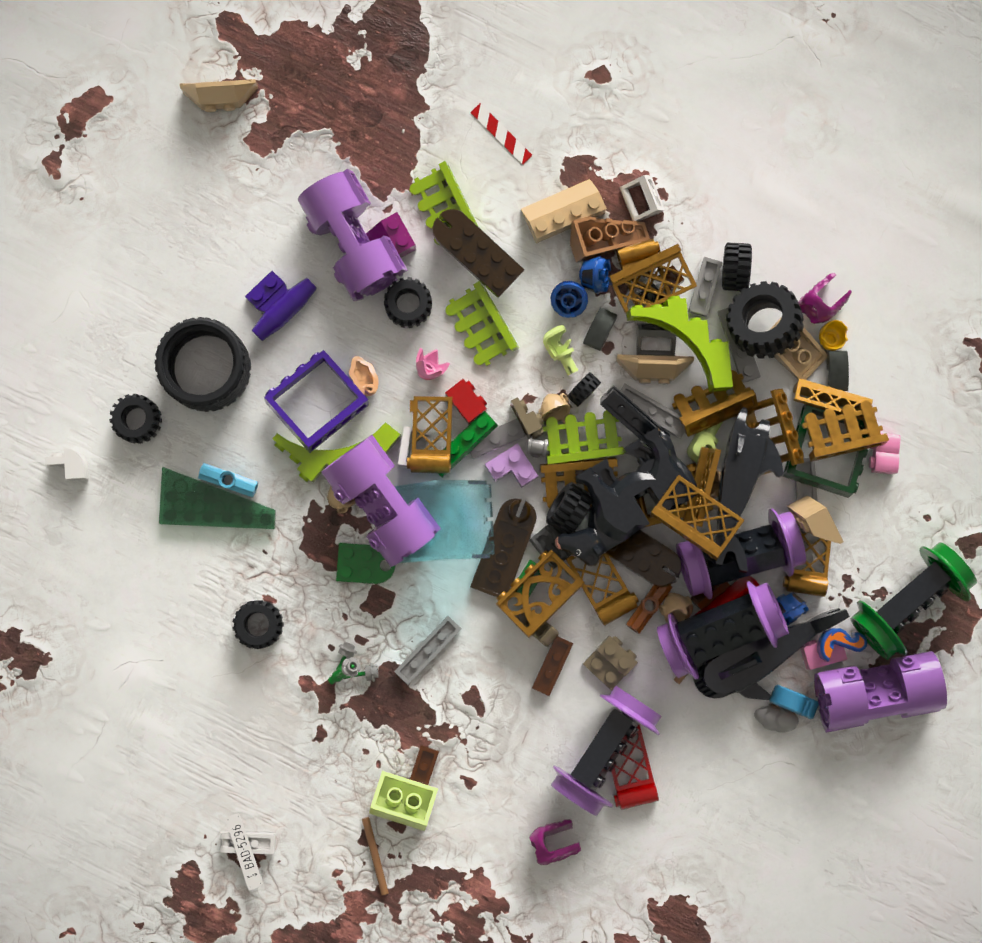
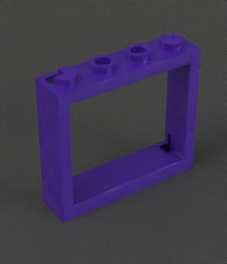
M324 350L312 355L309 362L298 366L294 374L284 377L280 385L269 389L265 394L266 396H264L265 403L309 453L369 406L366 396ZM325 362L357 399L307 438L275 400L321 363Z

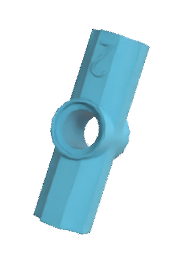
M203 463L198 479L252 498L256 493L259 483ZM231 475L233 482L230 485H225L224 478Z

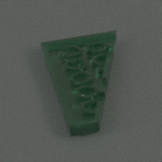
M162 467L159 524L275 529L276 510Z

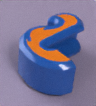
M829 628L820 636L817 643V652L822 660L829 662L834 644L855 652H861L867 647V639L858 632H851L850 637L841 628Z

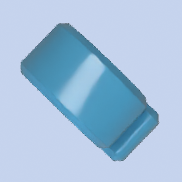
M775 685L769 700L772 704L808 719L814 718L819 706L818 701L780 685Z

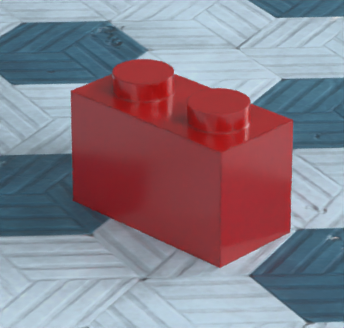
M462 379L446 391L445 395L453 398V405L466 422L470 424L481 413L487 411L485 407L487 402L481 395L477 397L474 393L475 387L469 380L466 382Z

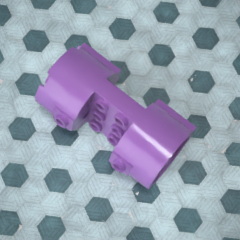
M346 169L343 172L329 175L315 182L299 195L298 202L307 216L305 218L308 221L307 227L310 232L320 236L332 233L339 240L338 246L340 250L346 253L335 263L333 267L335 270L334 276L339 283L344 284L353 301L363 300V295L373 296L392 285V282L397 281V275L400 277L408 271L390 237L383 236L370 241L358 217L364 213L371 203L353 171Z
M371 435L327 466L321 473L332 487L334 496L339 502L345 504L355 498V503L364 510L368 521L375 525V528L366 536L370 546L376 549L377 552H380L389 566L392 567L403 561V557L405 558L424 546L441 528L419 498L410 501L408 504L404 501L386 476L395 465L374 436Z
M932 651L892 658L890 665H881L858 670V667L854 665L814 674V689L820 707V720L826 733L864 726L869 720L900 714L902 718L938 712L947 706V689L943 671L937 656Z

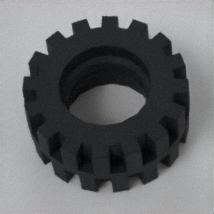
M589 372L572 389L567 397L579 407L601 382Z

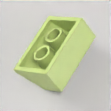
M382 771L369 814L425 831L438 788Z

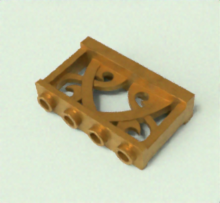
M552 549L549 552L545 550L538 557L540 561L535 566L531 564L524 571L526 573L525 576L521 579L519 577L515 579L510 585L512 588L507 593L503 591L497 597L498 602L496 605L528 638L545 624L585 583ZM554 562L557 564L558 573L555 577L552 576V567L550 571H545L544 566L546 563ZM562 569L574 580L572 584L559 578ZM538 570L540 571L541 575L533 576ZM551 583L548 590V595L552 602L550 606L544 602L529 604L531 584ZM555 584L558 585L556 589L561 591L559 595L552 593ZM523 585L522 594L517 593L516 591ZM513 597L517 598L518 602L513 605L521 606L523 604V609L519 611L510 610L508 608V601ZM535 606H540L542 608V612L540 614H537L535 612V609L532 611L530 609ZM525 613L530 625L526 628L515 616Z

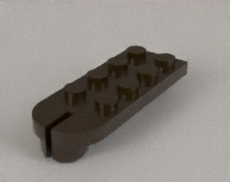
M449 209L443 211L439 218L435 219L432 228L435 240L497 298L524 272L525 269L463 212ZM442 221H446L452 227H447Z
M510 499L501 506L471 583V588L494 597H498L503 591L507 593L511 589L510 585L515 579L537 519L536 511L530 503L525 501L520 517H517L516 514L522 499Z
M642 530L637 531L628 540L605 553L657 587H667L677 582L674 576L662 568L669 569L675 573L677 578H679L681 572L679 556Z

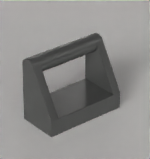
M637 323L636 355L675 356L676 335L655 324ZM642 337L671 338L670 351L641 350Z

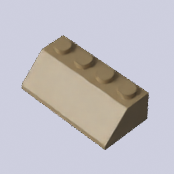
M589 179L526 206L521 211L537 244L571 229L573 220L589 216L597 218L604 215L607 208L599 191Z
M808 495L787 505L789 512L792 513L799 527L804 529L806 533L809 532L815 537L839 544L844 542L827 507Z

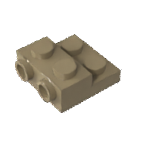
M518 397L511 400L510 406L527 438L530 436L536 439L543 435L542 426L544 422L540 414H535L534 411L526 414L528 408L524 400L520 401Z
M608 636L583 663L610 690L638 663L635 660L637 656L630 649L625 651L621 647L623 643L616 636L613 638Z

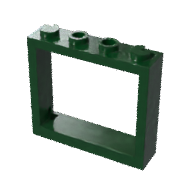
M806 404L802 406L796 427L801 449L807 428L803 429L802 424L805 423V416L808 413H814L823 417L825 410ZM857 419L859 428L865 429L864 422ZM869 449L857 451L848 486L796 470L797 465H792L791 461L786 462L782 477L849 498L853 493L856 494L859 483H857V479L863 472L864 465H862L863 458H866Z

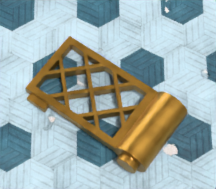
M654 239L616 249L618 262L622 270L661 252L658 241L655 242ZM657 267V271L652 276L662 279L664 271ZM640 275L636 279L635 284L645 288L646 284L639 281ZM651 280L647 289L658 292V290L651 287L654 280ZM663 283L660 293L667 296L671 295L669 286ZM633 287L631 297L641 300L642 297L635 294V287ZM644 297V300H643L644 302L649 303V304H652V303H653V302H651V301L645 299V297Z
M414 396V400H410V412H413L411 457L407 458V469H410L411 473H450L452 397ZM418 401H426L431 407L422 414L418 409ZM440 402H448V409L443 414L435 407ZM432 409L440 415L433 423L425 417ZM424 418L430 426L421 432L417 428V423ZM443 418L447 422V428L441 433L435 425ZM433 427L439 436L430 442L425 437V434ZM422 437L429 443L424 450L416 449L417 441ZM441 437L447 442L446 450H438L434 446Z
M801 532L802 539L808 545L805 552L811 549L817 558L810 564L806 560V567L802 570L794 569L792 576H784L783 587H786L788 592L825 597L828 589L827 577L831 541L819 538V540L811 545L805 537L807 533L803 534ZM820 541L826 547L825 552L821 555L813 547ZM819 560L824 566L823 573L816 572L811 565Z
M572 555L566 561L582 580L584 573L595 575L593 586L584 584L582 589L604 626L638 607L636 604L639 602L634 592L630 593L608 555H603L607 562L602 561V558L600 559L596 573L586 571L587 564H584L583 569L575 568L572 560L576 559V557ZM601 563L610 566L611 573L609 577L598 574ZM597 577L609 579L606 590L595 587ZM610 581L619 582L622 589L616 593L608 591ZM593 591L605 592L604 599L596 604L592 598Z

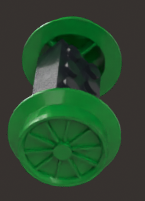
M939 542L932 549L922 546L919 551L928 568L878 611H875L861 600L857 601L859 611L850 620L858 633L866 637L870 647L884 659L888 660L895 653L903 656L907 655V650L897 635L904 629L907 621L912 623L919 616L918 614L921 612V609L927 610L932 606L933 601L936 599L935 597L941 598L949 589L954 595L964 601L971 599L969 590L977 584V579L965 561L946 544Z

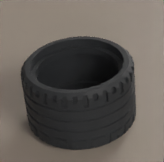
M207 317L185 319L183 322H178L175 326H172L170 331L166 332L163 338H161V343L157 346L156 360L154 362L157 378L161 386L164 387V390L182 405L197 411L221 410L225 406L228 407L234 403L236 398H240L245 391V386L248 385L251 375L249 373L251 370L249 353L240 338L222 322L215 319L211 320ZM201 336H213L226 341L233 355V368L227 382L218 390L205 395L185 392L180 387L175 376V361L181 348L192 339Z

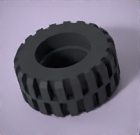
M761 281L759 285L753 283L750 284V288L746 289L744 287L740 290L741 294L734 296L732 299L734 303L729 304V313L726 314L727 327L735 344L742 352L746 351L747 355L754 357L756 354L759 359H764V356L774 358L775 354L780 353L782 355L786 353L785 349H791L794 346V340H799L801 337L799 332H802L804 327L803 313L794 293L789 291L784 285L779 287L777 282L768 284L767 281ZM773 308L782 312L780 322L769 331L755 332L748 328L752 316L762 309Z

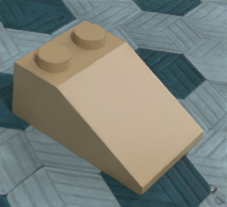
M781 318L772 326V328H774L780 322ZM803 327V331L799 332L801 337L798 341L794 340L793 342L794 346L791 349H785L786 353L782 355L778 353L774 357L798 380L799 378L806 380L828 356Z

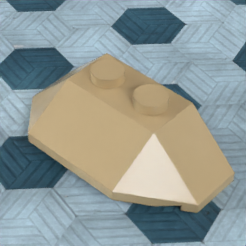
M255 79L180 83V89L190 100L206 112H215L216 109L234 111L235 108H241L258 89V84Z
M618 354L616 361L634 380H639L641 384H650L651 381H658V384H670V381L676 379L694 361V357Z

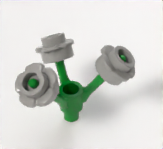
M347 642L339 645L338 653L343 656L336 671L328 678L330 684L333 685L343 679L366 676L367 681L372 680L373 682H375V678H379L378 667L373 666V663L366 665L365 671L359 672L361 669L360 663L357 662V659L353 658L354 653H357L354 650V645Z

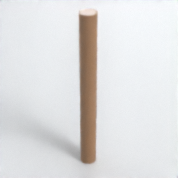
M365 817L362 818L380 892L381 895L389 894L370 818Z

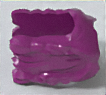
M831 273L825 279L819 281L798 301L802 313L806 314L813 324L829 321L848 302L852 293L849 290L832 307L827 306L817 293L836 276L835 273Z
M564 819L562 822L546 824L544 827H538L533 831L529 838L531 845L536 849L535 854L538 864L548 865L552 862L564 860L571 855H576L581 851L580 843H575L549 852L545 846V837L572 829V820Z

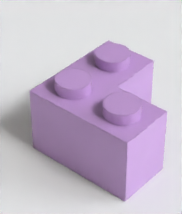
M518 443L485 464L495 482L512 472L521 488L538 478V474Z

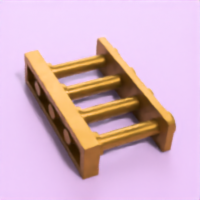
M783 389L770 391L771 398L759 401L757 407L747 411L745 423L750 428L758 427L760 422H757L754 412L774 405L777 416L766 420L770 421V426L780 423L782 435L770 439L775 445L785 442L788 453L780 455L782 463L791 461L792 465L804 463V454L798 442V433L793 425L792 413L788 408L787 396Z

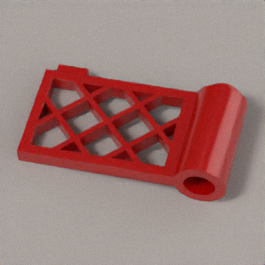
M640 724L637 726L639 730L637 732L638 739L635 744L629 740L627 741L633 747L628 756L623 753L622 756L626 757L621 768L617 765L615 766L619 769L618 773L616 774L615 768L611 771L617 795L613 796L616 807L620 806L621 810L659 801ZM635 747L643 753L640 763L630 758ZM628 759L638 765L633 775L623 770ZM639 767L647 770L649 779L641 781L635 777ZM622 771L631 778L627 784L619 786L617 777ZM633 778L638 781L631 783Z

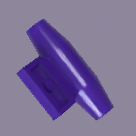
M271 271L245 296L258 311L265 312L253 327V333L263 341L280 330L305 306L316 291V286L306 277L288 290L285 282Z

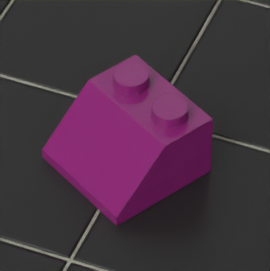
M398 212L381 220L366 233L370 241L383 236L390 237L401 258L416 250V245Z

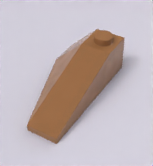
M589 216L573 220L571 224L570 246L576 263L615 252L619 248L650 240L645 222L617 221L610 218L599 219Z

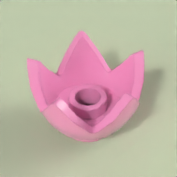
M422 348L418 351L416 369L422 379L438 378L450 365L448 362L438 364L437 349L423 356Z

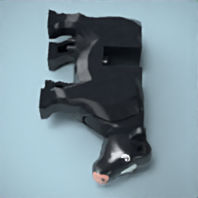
M659 427L641 437L642 441L652 450L643 446L640 439L622 449L625 454L637 458L639 466L634 472L626 473L616 478L613 469L609 467L608 460L605 459L574 477L576 482L587 486L592 498L588 527L572 534L563 533L557 536L555 545L558 549L570 553L590 567L596 566L608 550L625 542L637 531L650 524L636 501L638 498L649 493L655 505H657L678 475L697 487V483L690 470L676 456L672 440L666 433L660 432ZM680 481L675 486L676 495L687 493L686 486ZM688 496L677 498L678 507L689 500ZM665 500L662 507L668 511L674 510L676 508L675 500Z

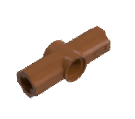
M653 585L625 625L640 634L653 614L658 611L659 606L673 587L671 585L667 587ZM647 600L651 601L654 605L652 611H648L645 608Z

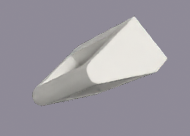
M643 175L620 187L632 221H640L665 211L652 176ZM638 185H641L650 210L640 215L637 213L628 190Z
M404 426L398 459L399 466L407 467L412 427ZM428 431L425 434L426 438L432 442L435 433ZM427 441L425 443V448L429 445Z

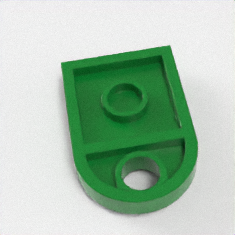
M339 543L336 581L381 584L392 577L396 565L392 566L388 571H383L380 564L385 559L380 552H377L370 545Z

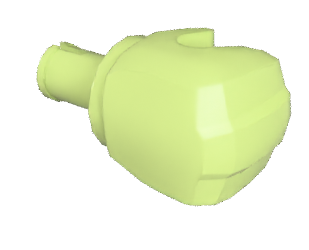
M560 325L552 328L544 335L543 344L554 361H561L567 375L578 371V368L571 357V352L574 349L573 347L569 349L572 340L568 339L564 345L560 342L563 334L566 332V328Z
M723 422L695 434L687 448V455L691 460L696 463L698 462L701 447L707 446L709 449H716L715 445H717L718 439L715 435Z

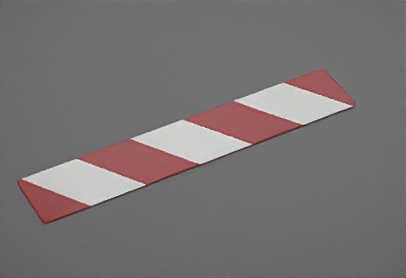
M481 103L470 112L521 164H524L532 156Z

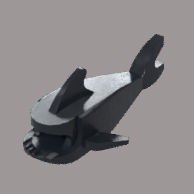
M745 407L741 409L728 437L718 491V502L738 516L742 515L756 482L761 475L768 471L773 472L779 478L783 475V466L779 452L773 441L769 438L770 421L761 419L758 427H748L745 423L747 408ZM718 508L717 516H720V510H719V508ZM732 517L724 518L725 528H734L738 521ZM717 519V531L723 530L721 519ZM724 533L716 534L714 542L721 547L725 541ZM733 536L717 561L713 559L714 566L721 567L725 555L731 554L738 571L747 573L745 552L739 540Z
M832 609L813 617L807 622L788 626L789 634L778 638L777 648L773 647L767 636L697 664L699 678H693L695 686L703 695L714 699L739 693L746 698L770 700L771 695L758 685L757 682L778 668L816 634L824 632L850 616L846 609Z

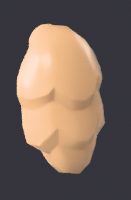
M355 356L351 361L349 375L353 383L365 396H372L378 389V376L371 363L366 362L359 356Z

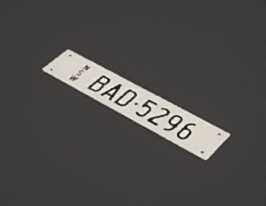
M240 813L225 817L248 890L264 886Z

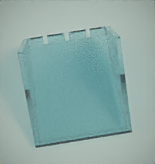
M433 480L394 486L407 504L419 498L441 528L429 542L413 554L405 558L403 557L404 560L400 563L490 558V554H495L494 540L489 541L488 538L494 537L493 521H488L487 519L493 517L492 502H487V498H492L491 484H487L486 480Z

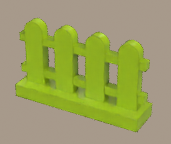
M446 161L438 164L440 170L437 171L434 168L431 170L432 174L421 180L418 177L414 179L415 183L411 184L410 192L413 195H422L423 199L418 202V209L422 212L429 210L431 216L426 219V225L432 229L435 219L439 218L443 211L449 209L463 212L477 225ZM444 181H447V183H448V185H449V186H447L446 188L444 187V185H443V183H442V182H444ZM436 185L439 186L440 191L427 196L425 191ZM453 197L455 198V200H456V202H457V203H455V204H453L452 201H451V198H453ZM444 202L447 203L448 207L435 213L434 207Z
M478 281L473 284L474 290L471 291L470 288L465 290L467 294L456 301L453 298L450 299V304L446 307L445 312L449 316L457 314L460 320L455 323V329L460 333L467 331L469 337L464 341L465 347L469 349L476 347L479 353L474 356L475 364L483 365L485 363L488 366L491 364L489 360L502 353L505 356L508 354L506 350L515 351L520 347L484 285ZM482 300L484 303V306L482 307L478 303V301ZM474 305L476 311L464 317L461 311ZM489 316H491L494 321L491 324L487 319ZM483 321L486 327L473 333L471 327ZM499 332L503 336V339L501 340L497 336ZM492 337L495 343L483 350L480 344Z
M607 410L603 412V419L597 420L594 413L587 412L582 422H577L576 417L569 414L565 417V424L559 425L556 418L549 417L546 420V426L543 427V431H547L549 446H547V451H550V455L546 456L547 464L624 454L623 446L618 444V441H622L621 436H617L616 422L619 421ZM597 424H604L606 438L598 439ZM585 426L587 441H579L578 427ZM559 429H566L568 443L560 444ZM606 443L607 448H600L599 444ZM587 446L588 450L581 451L580 447ZM561 449H569V453L562 454Z

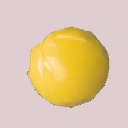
M838 320L827 322L822 326L819 331V341L822 347L830 351L841 349L848 340L846 335L848 331L847 326Z

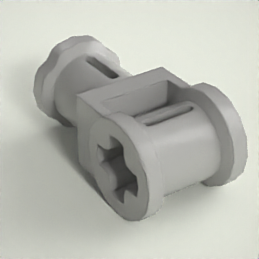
M529 436L527 454H531L535 458L541 455L546 457L548 439L544 441L536 440Z

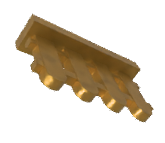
M731 370L734 394L729 396L726 391L709 392L708 388L703 390L700 386H694L691 389L692 395L685 398L681 393L674 396L672 407L674 410H679L682 416L679 419L688 437L739 415L743 407L747 408L748 411L758 406L754 390L750 386L746 388L742 382L744 379L742 373L737 374L736 371ZM713 393L717 401L710 403L707 395ZM694 401L697 403L699 409L693 411L689 405V403H692Z
M865 400L859 405V411L854 412V408L849 404L843 406L841 409L842 415L836 416L833 409H826L823 413V419L818 420L814 413H808L804 418L805 423L802 424L803 429L807 428L811 441L807 444L809 448H813L809 454L810 462L885 445L889 438L887 433L881 434L880 432L883 431L882 425L878 426L875 416L877 407H873L870 401ZM862 416L865 429L860 430L856 417ZM838 421H844L847 430L846 434L841 433ZM825 424L829 437L823 439L819 425ZM845 439H849L850 442H845V443H844V440H845ZM831 443V446H825V444Z
M617 458L540 464V472L545 475V477H541V483L545 482L546 497H543V502H547V506L550 508L558 495L557 481H564L565 486L571 482L576 484L574 477L578 474H575V470L585 471L605 459L608 460L609 467L613 469L614 475L618 476V471H614L613 468L618 467ZM556 472H564V476H556ZM584 485V490L589 492L587 486Z

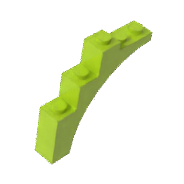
M671 296L663 303V307L661 304L651 305L648 308H643V305H635L626 313L627 321H642L655 324L672 332L684 341L701 363L706 375L709 392L728 391L733 387L728 341L722 342V339H714L709 342L707 320L695 317L690 318L688 321L686 298Z
M386 422L372 434L386 454L401 437V434ZM278 433L272 438L276 442L274 444L275 447L282 452L284 450L288 451L291 454L289 458L296 464L301 462V465L297 468L301 472L299 476L306 482L311 480L313 483L320 476L322 470L359 444L356 443L352 446L335 450L314 449L309 453L305 447L288 441Z

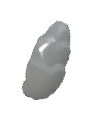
M769 704L764 708L756 710L754 713L756 720L767 730L782 733L789 732L795 729L799 722L794 712L775 704Z

